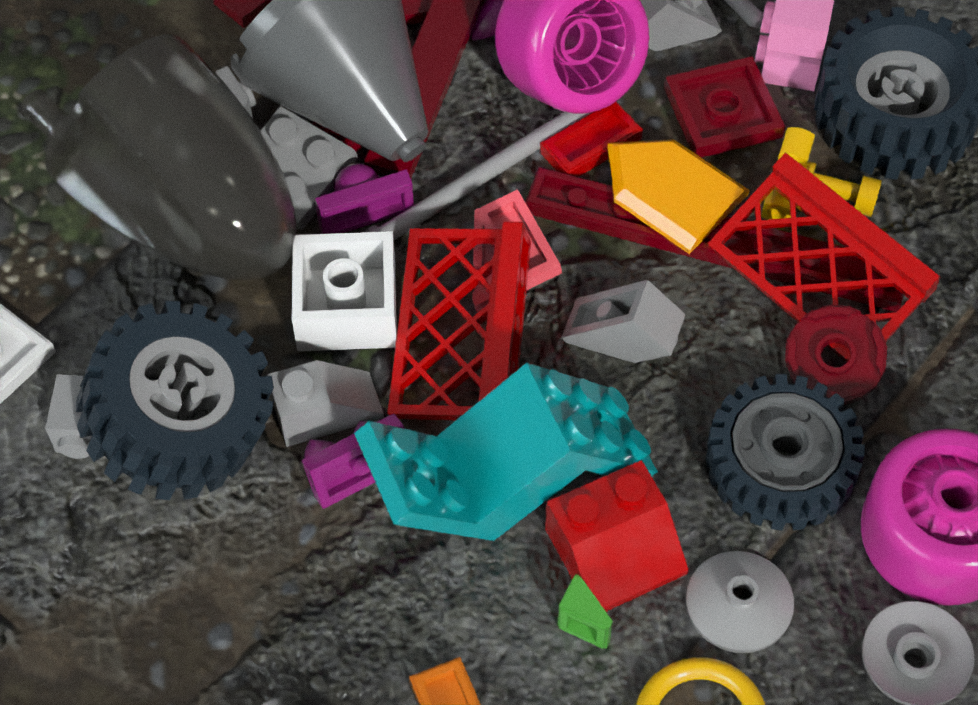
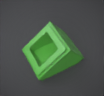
M575 574L559 604L558 627L597 647L607 649L610 643L613 621L580 575Z

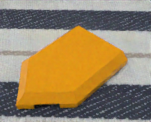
M674 139L607 144L614 202L688 254L749 194V189Z

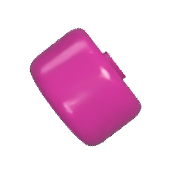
M504 0L495 27L496 53L500 66L508 80L524 94L560 111L575 114L601 110L625 95L640 75L649 48V24L640 0Z
M944 428L924 431L906 438L891 449L882 460L864 501L861 515V536L871 563L891 586L918 601L949 606L967 604L978 600L977 433Z

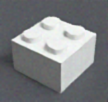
M393 231L293 235L292 324L297 351L396 347V263Z

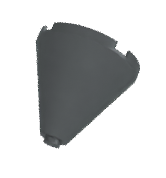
M272 0L254 18L239 38L247 50L242 59L237 54L231 56V67L245 87L391 161L401 158L403 162H408L426 148L424 140L429 132L401 0Z

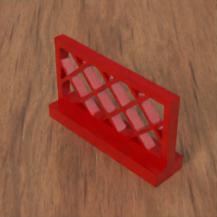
M785 152L772 166L773 172L708 242V248L798 323L807 314L803 311L802 293L832 291V304L838 305L837 291L867 289L869 314L864 315L875 323L889 321L881 329L885 342H887L922 302L924 303L937 289L940 276ZM775 190L790 202L791 218L761 220L760 204ZM796 208L807 217H796ZM755 211L756 221H746ZM819 225L827 232L828 249L799 251L797 226ZM792 228L793 251L763 253L762 229ZM756 230L758 254L737 256L724 245L736 231ZM833 238L840 242L844 247L834 248ZM857 256L865 263L866 280L837 282L835 257ZM829 258L831 283L801 285L799 260ZM794 260L796 285L774 287L765 279L764 262ZM759 263V273L748 264ZM872 269L884 279H872ZM895 287L908 300L898 312L875 314L873 288ZM796 294L797 305L785 295ZM840 343L827 345L829 349L846 363L850 360L851 354L845 345Z
M503 221L502 229L410 228L387 414L389 416L395 414L398 419L456 421L473 406H456L448 395L466 379L471 377L480 387V401L519 369L531 241L523 222ZM422 244H443L450 252L430 270L420 261ZM452 244H460V245H458V246L455 248ZM477 244H495L494 257L478 271L464 257ZM459 261L472 276L450 293L437 278ZM418 270H420L423 274V276H421L419 279ZM490 274H492L491 285L486 280ZM432 283L445 298L423 316L414 306L415 296ZM480 284L490 294L489 303L472 317L458 301ZM451 307H454L467 322L445 340L431 324ZM413 315L418 320L414 325H412ZM487 320L485 331L480 325ZM427 329L440 345L418 363L409 353L410 342ZM475 330L485 340L484 350L467 364L453 348ZM449 353L462 369L439 387L426 371L445 354ZM409 362L413 368L406 373L407 363ZM480 367H482L481 378L475 373ZM419 376H422L435 391L420 405L403 404L404 389ZM443 400L448 406L437 404Z

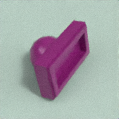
M361 163L350 164L341 169L335 179V192L315 198L318 223L322 234L349 232L396 217L414 206L412 181L407 170L379 178L372 167Z

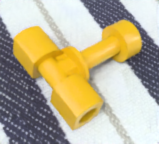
M787 128L778 160L786 152L843 199L855 203L854 208L865 216L872 217L882 180L863 175L861 184L815 173L817 163L808 161L815 134L802 128ZM773 190L764 201L761 217L766 220L791 218L790 202Z

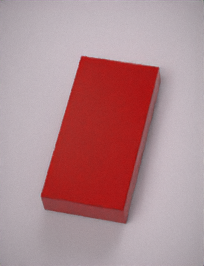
M615 102L606 108L590 113L541 142L540 154L557 172L580 177L609 159L608 143L640 141L643 129Z

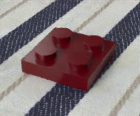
M752 56L665 77V92L691 151L699 157L711 156L783 138L785 125Z

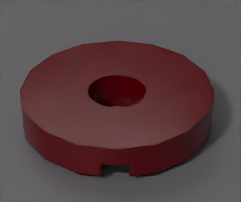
M827 305L811 310L795 325L786 340L785 364L791 382L795 383L797 375L808 378L806 387L812 390L817 382L828 387L826 397L830 399L837 393L845 400L844 405L865 398L877 388L886 370L887 345L880 327L873 320L871 321L867 316L861 314V311L851 306ZM840 343L849 349L851 358L844 366L831 367L821 358L823 349L829 344Z

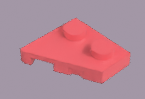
M518 189L474 210V229H502L503 221L523 222L531 241L527 290L562 273L557 257ZM477 244L474 247L473 266L477 271L494 257L495 244ZM492 274L486 278L490 285ZM480 284L472 292V301L477 313L489 303L490 295Z

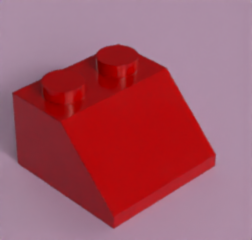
M642 460L546 502L545 530L571 578L573 579L575 574L580 575L605 611H609L688 574L689 569L668 504Z

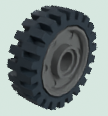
M775 374L773 383L769 384L766 376L755 378L752 388L745 382L737 387L734 396L729 393L723 400L721 408L717 409L711 424L706 452V465L709 468L712 486L718 485V496L724 503L729 500L733 502L732 511L742 517L746 511L751 514L750 523L758 526L762 525L764 519L772 521L771 529L783 531L786 523H791L793 531L804 529L808 521H811L813 526L823 523L828 513L833 517L841 509L843 503L848 501L861 472L865 445H862L864 435L861 426H855L857 416L852 408L843 411L845 400L837 393L830 399L826 397L827 386L817 382L813 390L807 388L808 378L797 375L795 383L788 384L787 374ZM775 448L789 449L794 455H782Z

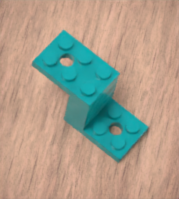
M529 363L524 364L437 436L368 421L354 433L394 525L491 541L504 534L584 471L609 475L642 460L651 476L658 472L649 456L651 454V447L646 438L633 426L627 414L629 405L617 389Z

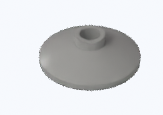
M729 551L707 559L695 570L687 587L686 608L694 628L709 643L729 652L751 653L771 646L783 636L793 616L794 597L787 578L772 562L750 552ZM735 588L746 589L751 593L752 597L747 600L738 599L732 590Z
M907 601L883 609L868 625L862 641L863 663L870 679L886 696L904 705H943L956 698L964 690L973 673L974 650L966 630L947 611L929 603ZM905 656H918L923 662V667H912L905 661Z

